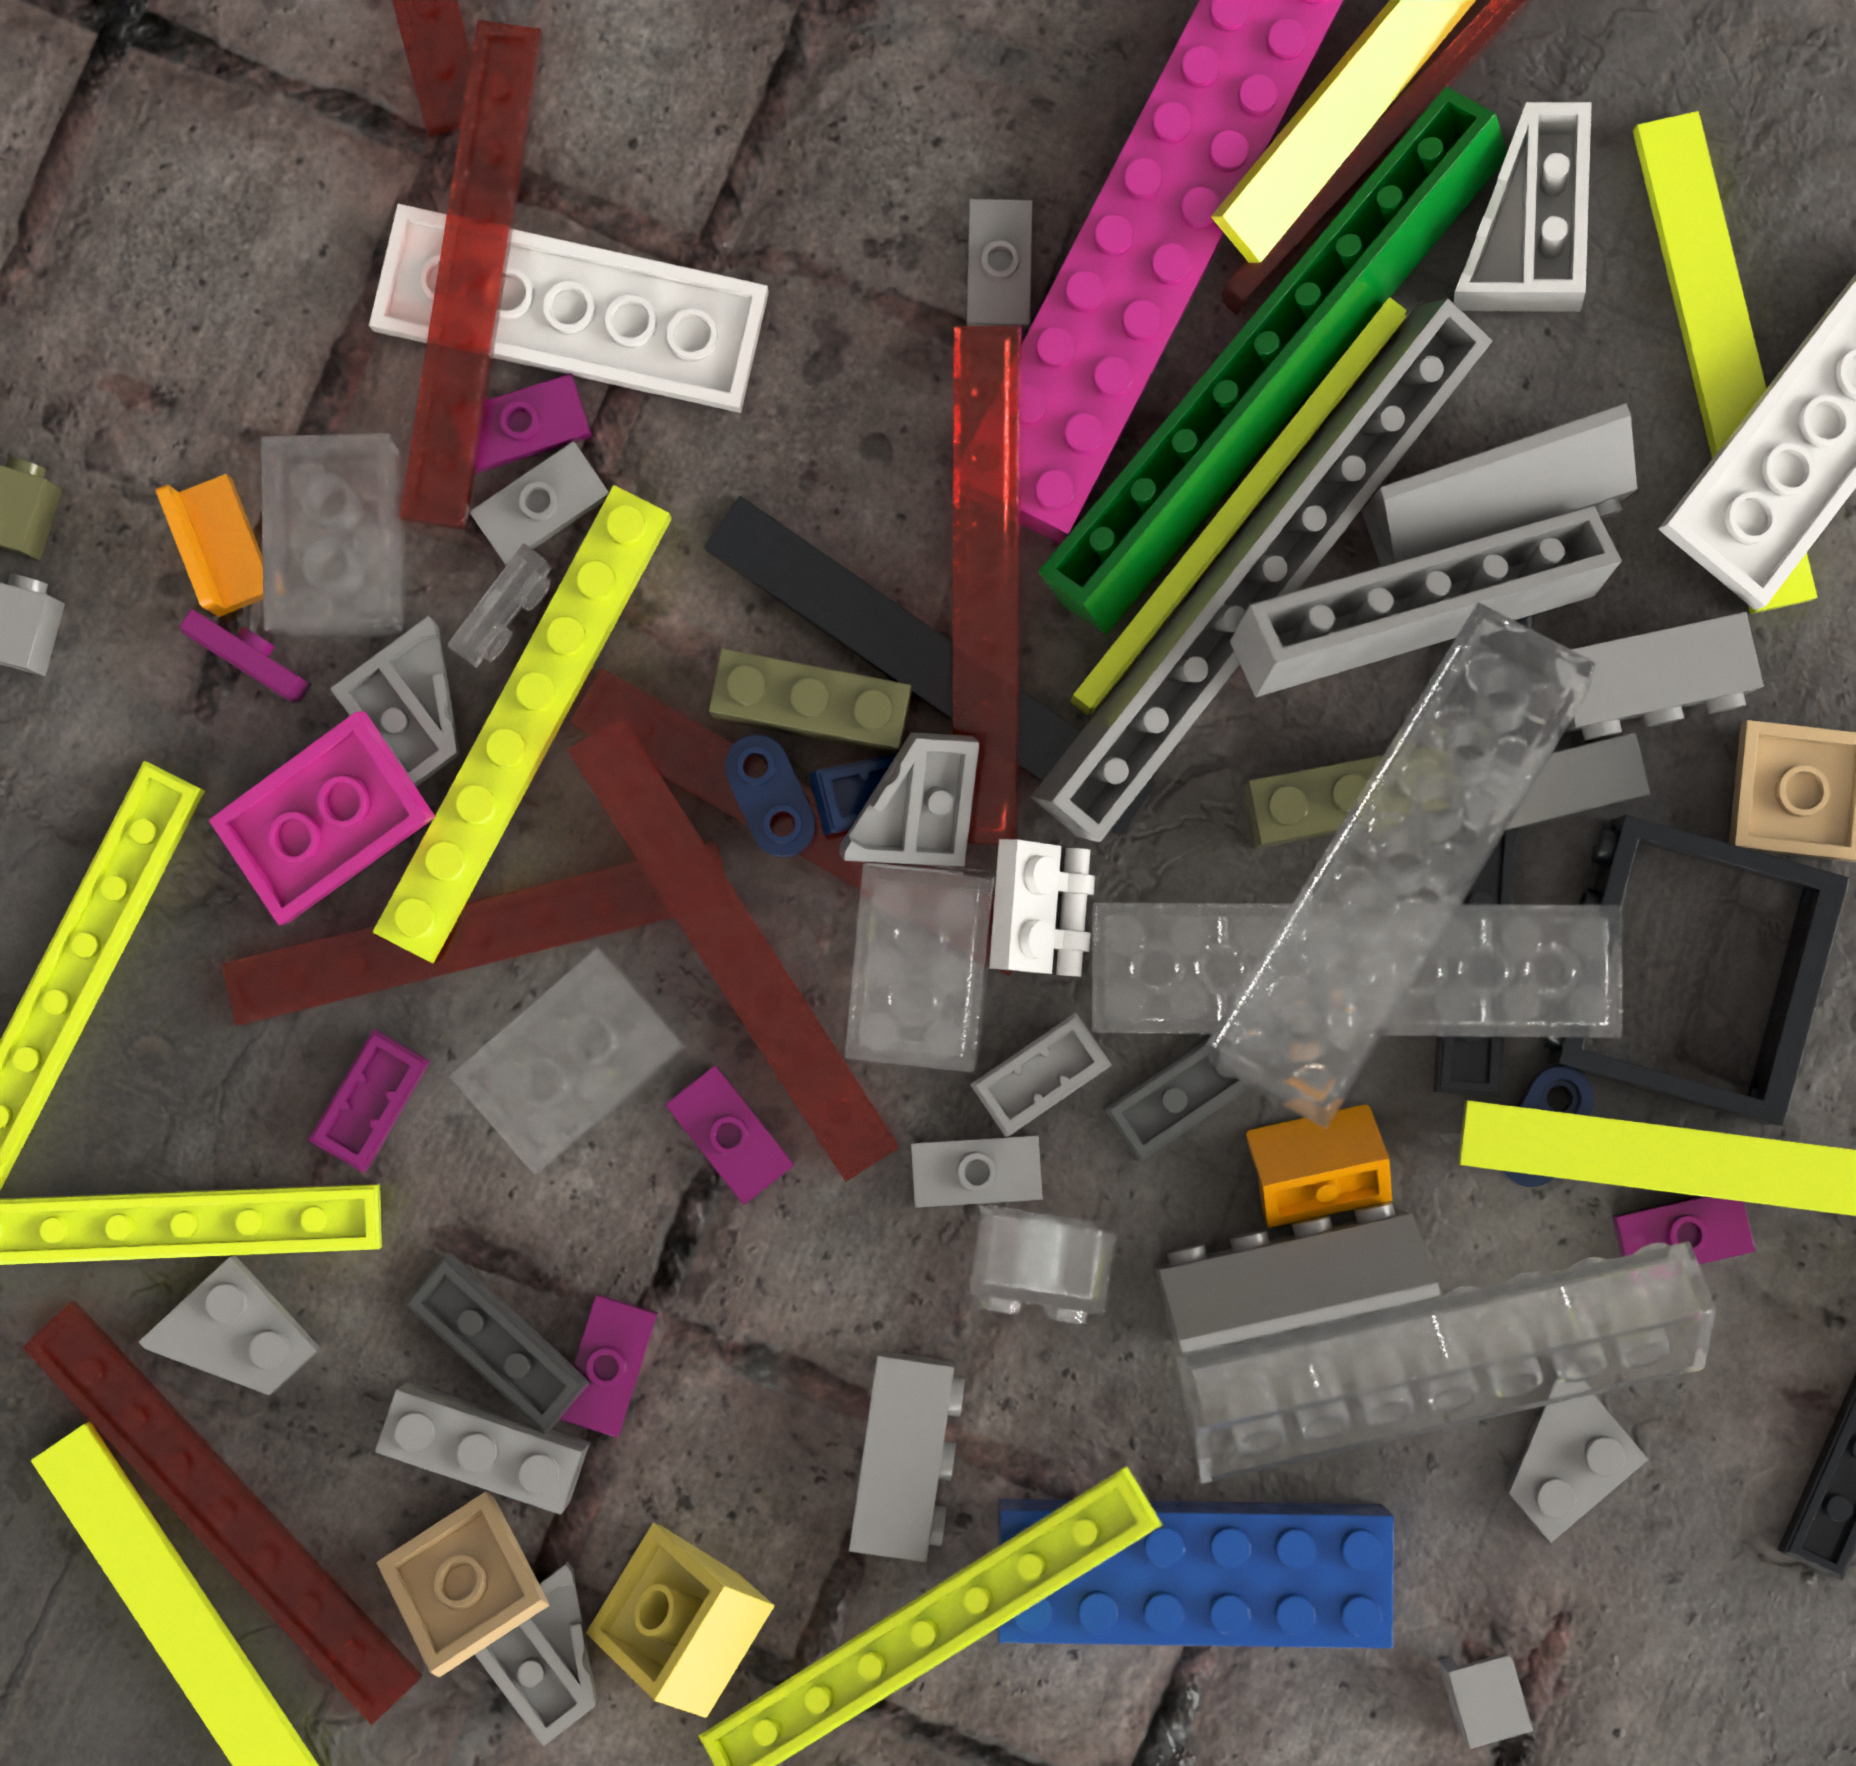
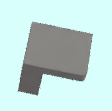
M1508 1654L1496 1655L1458 1666L1451 1657L1438 1660L1458 1733L1470 1749L1533 1731L1514 1662Z

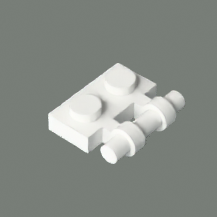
M999 839L989 968L1052 974L1054 950H1058L1056 975L1081 977L1083 952H1090L1091 933L1085 932L1087 895H1094L1095 876L1089 875L1091 850L1065 848L1064 872H1060L1061 846L1017 839ZM1058 893H1062L1059 929H1055Z

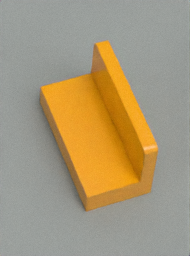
M221 475L181 492H178L169 484L155 489L201 607L220 617L277 594L234 482L229 475Z
M1359 1105L1255 1128L1246 1133L1247 1144L1258 1175L1261 1207L1267 1228L1392 1201L1389 1156L1372 1110L1368 1105Z

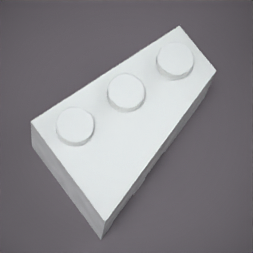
M1526 102L1489 205L1477 231L1469 258L1455 290L1454 304L1461 311H1581L1586 293L1592 102Z

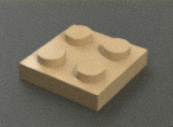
M1752 720L1741 722L1729 844L1758 852L1856 862V732Z
M486 1491L376 1562L429 1672L438 1677H441L550 1606L496 1499Z

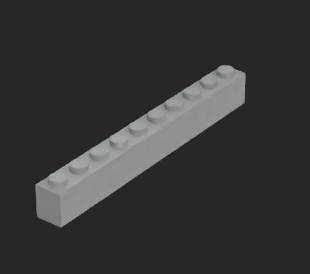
M1446 298L1417 305L1030 796L1031 799L1076 837L1096 842L1103 840L1240 665L1230 640L1249 605L1298 591L1493 342L1454 303Z

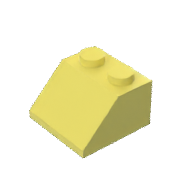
M652 1523L586 1631V1634L655 1701L707 1718L775 1605L739 1573L665 1527Z

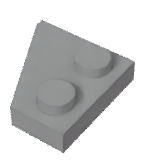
M429 615L330 688L349 715L359 711L367 713L415 787H418L461 755L439 628Z
M911 732L841 842L839 854L843 860L965 867L979 741L974 736Z
M236 1255L229 1257L139 1341L146 1350L267 1395L277 1391L321 1349Z
M1565 1362L1560 1363L1554 1370L1551 1377L1554 1382L1540 1415H1535L1527 1434V1446L1523 1456L1516 1461L1504 1489L1550 1543L1649 1460L1569 1364Z
M568 1561L539 1583L550 1606L474 1654L543 1747L594 1708L597 1703L574 1570Z

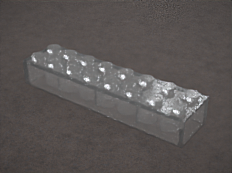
M1480 602L1476 604L1210 1038L1208 1050L1211 1064L1327 1129L1588 694L1596 662Z
M1093 903L1092 1033L1622 1038V905Z
M1690 1241L1671 1246L1666 1243H1652L1641 1247L1634 1254L1609 1260L1601 1257L1586 1258L1572 1265L1570 1269L1543 1275L1534 1271L1525 1272L1512 1277L1504 1284L1482 1289L1474 1286H1463L1449 1291L1442 1298L1416 1304L1410 1302L1383 1308L1379 1312L1354 1318L1348 1316L1318 1323L1314 1327L1297 1331H1281L1254 1337L1252 1341L1224 1347L1218 1345L1191 1351L1186 1356L1176 1358L1182 1415L1200 1483L1221 1480L1704 1370L1716 1308Z

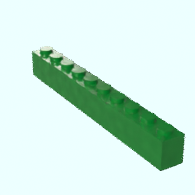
M1447 86L1442 90L1039 569L1038 573L1063 606L1107 636L1372 320L1387 299L1393 295L1502 165L1508 150L1496 113Z

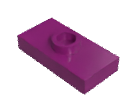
M572 374L451 411L469 471L472 475L567 446L573 441L576 443L592 438Z
M192 608L179 626L182 629L181 633L293 703L296 701L300 703L312 685L271 659L269 656L275 646L244 626L241 627L235 636Z
M373 1029L308 1141L359 1171L367 1172L429 1067L431 1060L383 1032Z
M714 1065L665 1104L743 1205L795 1165L717 1065Z
M1697 1196L1612 1216L1625 1276L1630 1280L1756 1252L1745 1203L1741 1201Z
M599 1293L596 1294L573 1365L591 1383L560 1420L616 1438L620 1436L659 1312Z

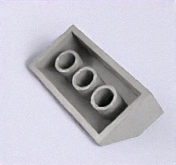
M1627 403L1380 487L1361 511L1381 567L1591 506H1595L1601 520L1623 511L1620 501L1638 489L1631 414Z
M1392 1202L1356 1209L1354 1211L1357 1221L1335 1226L1331 1225L1330 1216L1299 1221L1292 1224L1294 1235L1269 1240L1267 1230L1233 1236L1229 1238L1231 1249L1206 1254L1204 1244L1174 1249L1167 1252L1169 1263L1155 1265L1171 1341L1181 1353L1441 1296V1292L1413 1214L1403 1210L1394 1212Z

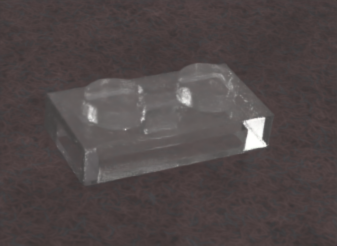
M523 543L448 642L447 646L475 668L479 666L484 658L489 662L496 659L511 639L513 632L507 627L522 607L527 611H531L547 592L551 581L546 576L552 569L548 562Z

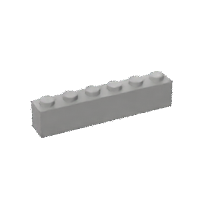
M1591 506L1249 605L1230 643L1256 698L1594 597L1622 560L1595 506Z

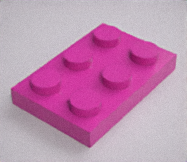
M359 711L354 712L209 819V822L280 926L293 921L436 816L367 713Z

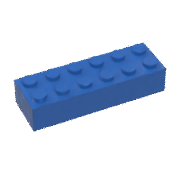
M999 1499L998 1546L1071 1500ZM1148 1501L1162 1523L1160 1527L997 1628L999 1643L1393 1649L1394 1516L1382 1504Z

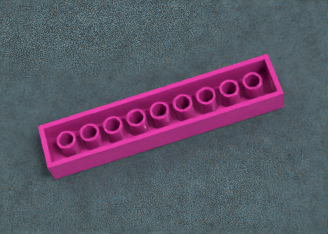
M1199 0L954 475V491L1059 544L1075 528L1225 236L1224 232L1213 221L1211 215L1275 139L1345 0Z

